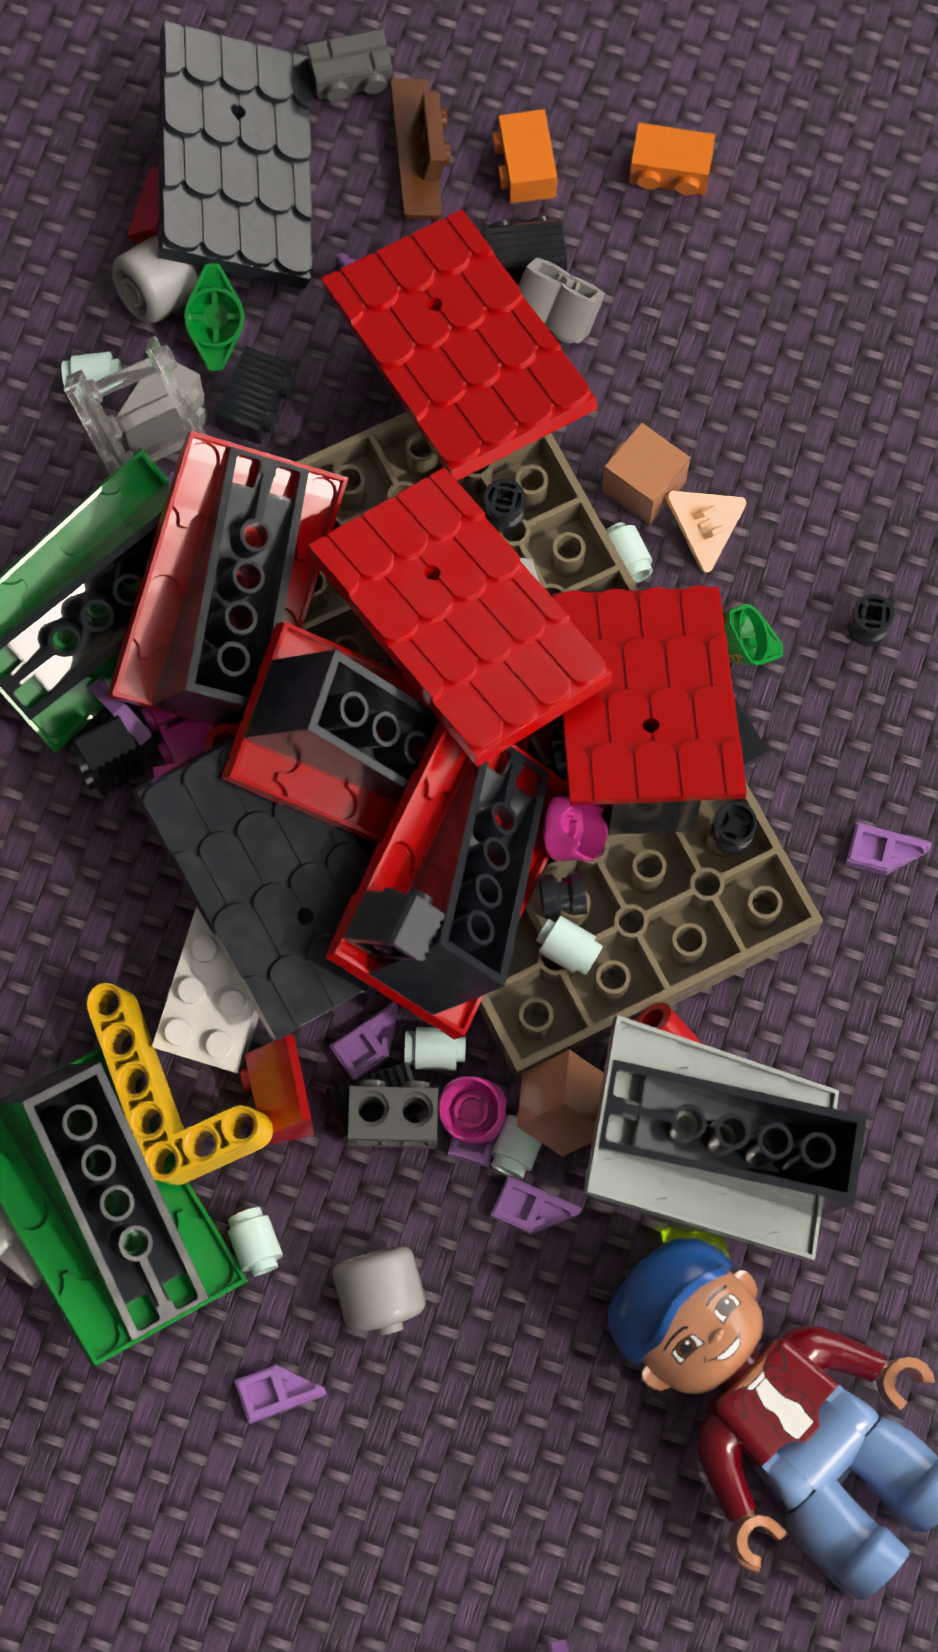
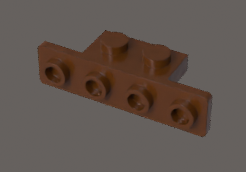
M393 78L390 83L403 217L405 219H440L442 204L439 180L444 166H449L451 159L450 143L444 142L443 131H446L447 111L445 107H440L439 92L430 91L427 79Z

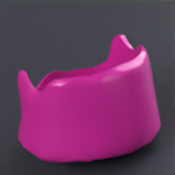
M569 796L553 797L548 805L544 821L543 839L547 855L559 862L594 861L601 855L608 837L607 823L602 818V812L605 807L603 805L570 806Z
M474 1076L459 1077L449 1082L441 1092L438 1101L439 1118L444 1129L456 1140L474 1144L492 1142L498 1138L505 1123L507 1098L500 1087L490 1080Z

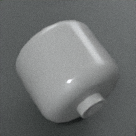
M158 235L148 238L117 256L111 268L112 280L121 301L137 319L148 324L158 322L187 305L198 281L194 265L158 258Z
M396 1246L345 1260L337 1264L333 1269L332 1276L345 1324L351 1330L362 1332L377 1329L378 1336L391 1334L403 1330L402 1322L418 1316L426 1306V1298L415 1257L409 1247Z

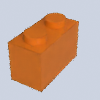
M545 109L499 115L498 131L492 132V142L495 156L502 155L503 165L498 166L499 183L501 190L508 189L510 204L556 198L557 173Z
M638 122L629 183L639 185L645 189L662 188L675 190L683 195H706L716 134Z

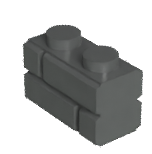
M383 29L307 44L309 66L318 100L341 101L347 98L349 94L363 91L368 94H376L390 86L393 79V68Z

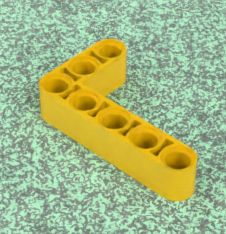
M110 983L98 984L91 990L87 999V1009L127 1122L154 1180L176 1186L182 1185L258 1151L269 1143L273 1134L271 1120L264 1113L246 1106L230 1108L184 1130L155 1048L152 1047L153 1042L136 997L129 991ZM117 996L118 1007L115 1012L109 1015L107 1010L108 1004L111 999ZM131 1035L133 1040L132 1047L123 1054L121 1050L122 1042L127 1036ZM145 1074L147 1078L146 1087L137 1094L135 1089L136 1081L141 1075ZM159 1113L161 1125L156 1132L151 1133L149 1128L150 1121L153 1116ZM248 1118H252L254 1121L253 1132L250 1136L243 1139L241 1136L242 1124ZM213 1136L215 1141L214 1149L209 1155L204 1156L202 1151L203 1143L206 1138ZM173 1153L176 1159L175 1167L166 1174L164 1171V1161L167 1156Z

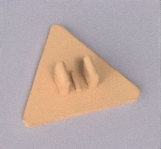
M680 491L668 492L666 500L700 570L703 573L710 572L746 506V500L743 497Z

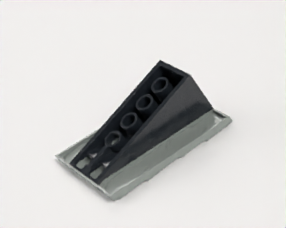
M619 1015L613 1018L612 1030L608 1040L605 1071L601 1082L597 1118L593 1128L590 1159L586 1170L584 1194L596 1199L640 1210L642 1213L707 1230L709 1233L753 1244L755 1247L806 1261L815 1260L821 1217L855 1204L867 1116L838 1110L839 1090Z

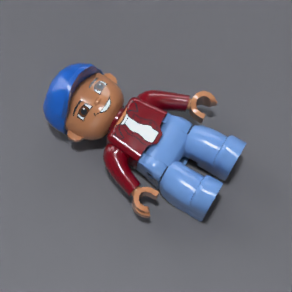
M676 1238L659 1246L648 1257L642 1259L628 1273L627 1278L615 1291L607 1310L608 1330L615 1345L625 1358L635 1367H638L641 1363L644 1364L641 1371V1380L650 1388L659 1391L672 1388L686 1394H704L716 1387L721 1389L707 1404V1416L701 1424L697 1443L699 1458L711 1488L728 1522H734L728 1538L730 1551L734 1558L744 1568L760 1572L761 1557L753 1554L747 1544L750 1531L760 1526L774 1540H781L787 1533L771 1518L755 1515L753 1510L756 1508L741 1464V1457L743 1456L757 1472L778 1508L786 1512L787 1528L802 1551L847 1597L860 1600L869 1598L898 1571L907 1559L910 1551L888 1528L879 1526L845 1491L841 1483L853 1471L867 1483V1487L906 1528L912 1532H927L938 1525V1456L920 1438L895 1420L879 1417V1414L872 1407L844 1390L823 1369L842 1372L869 1382L877 1380L876 1384L880 1396L893 1411L902 1410L907 1404L898 1394L894 1385L895 1377L899 1371L904 1370L914 1378L916 1383H935L932 1371L926 1363L918 1358L905 1357L887 1361V1355L822 1326L803 1325L791 1329L781 1338L768 1341L757 1350L756 1346L763 1332V1318L756 1301L758 1289L752 1276L747 1271L741 1270L733 1274L730 1270L734 1264L721 1251L699 1239Z

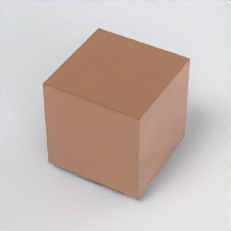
M641 423L627 441H623L616 448L605 465L602 492L650 526L667 506L666 494L670 491H679L686 483L690 457Z
M567 1050L522 1074L517 1127L562 1157L592 1143L593 1128L597 1118L601 1082L604 1073L571 1050Z

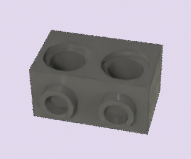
M362 1080L359 1086H350L349 1146L437 1148L438 1088H429L430 1083L425 1081H406L403 1083V1087H386V1082L381 1080ZM369 1103H376L384 1109V1114L376 1122L364 1121L359 1115L363 1106ZM412 1104H420L427 1109L428 1116L420 1123H411L404 1118V1110Z

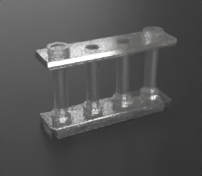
M156 336L148 338L146 347L148 358L96 382L93 379L87 380L82 369L68 375L66 378L64 391L110 474L134 454L131 450L125 451L119 440L122 438V433L175 408L186 430L144 448L154 462L180 451L186 434L191 430L207 435L173 370L177 368V364L170 348L167 345L161 347ZM157 372L168 394L115 418L113 415L107 416L100 404L103 402L104 396Z

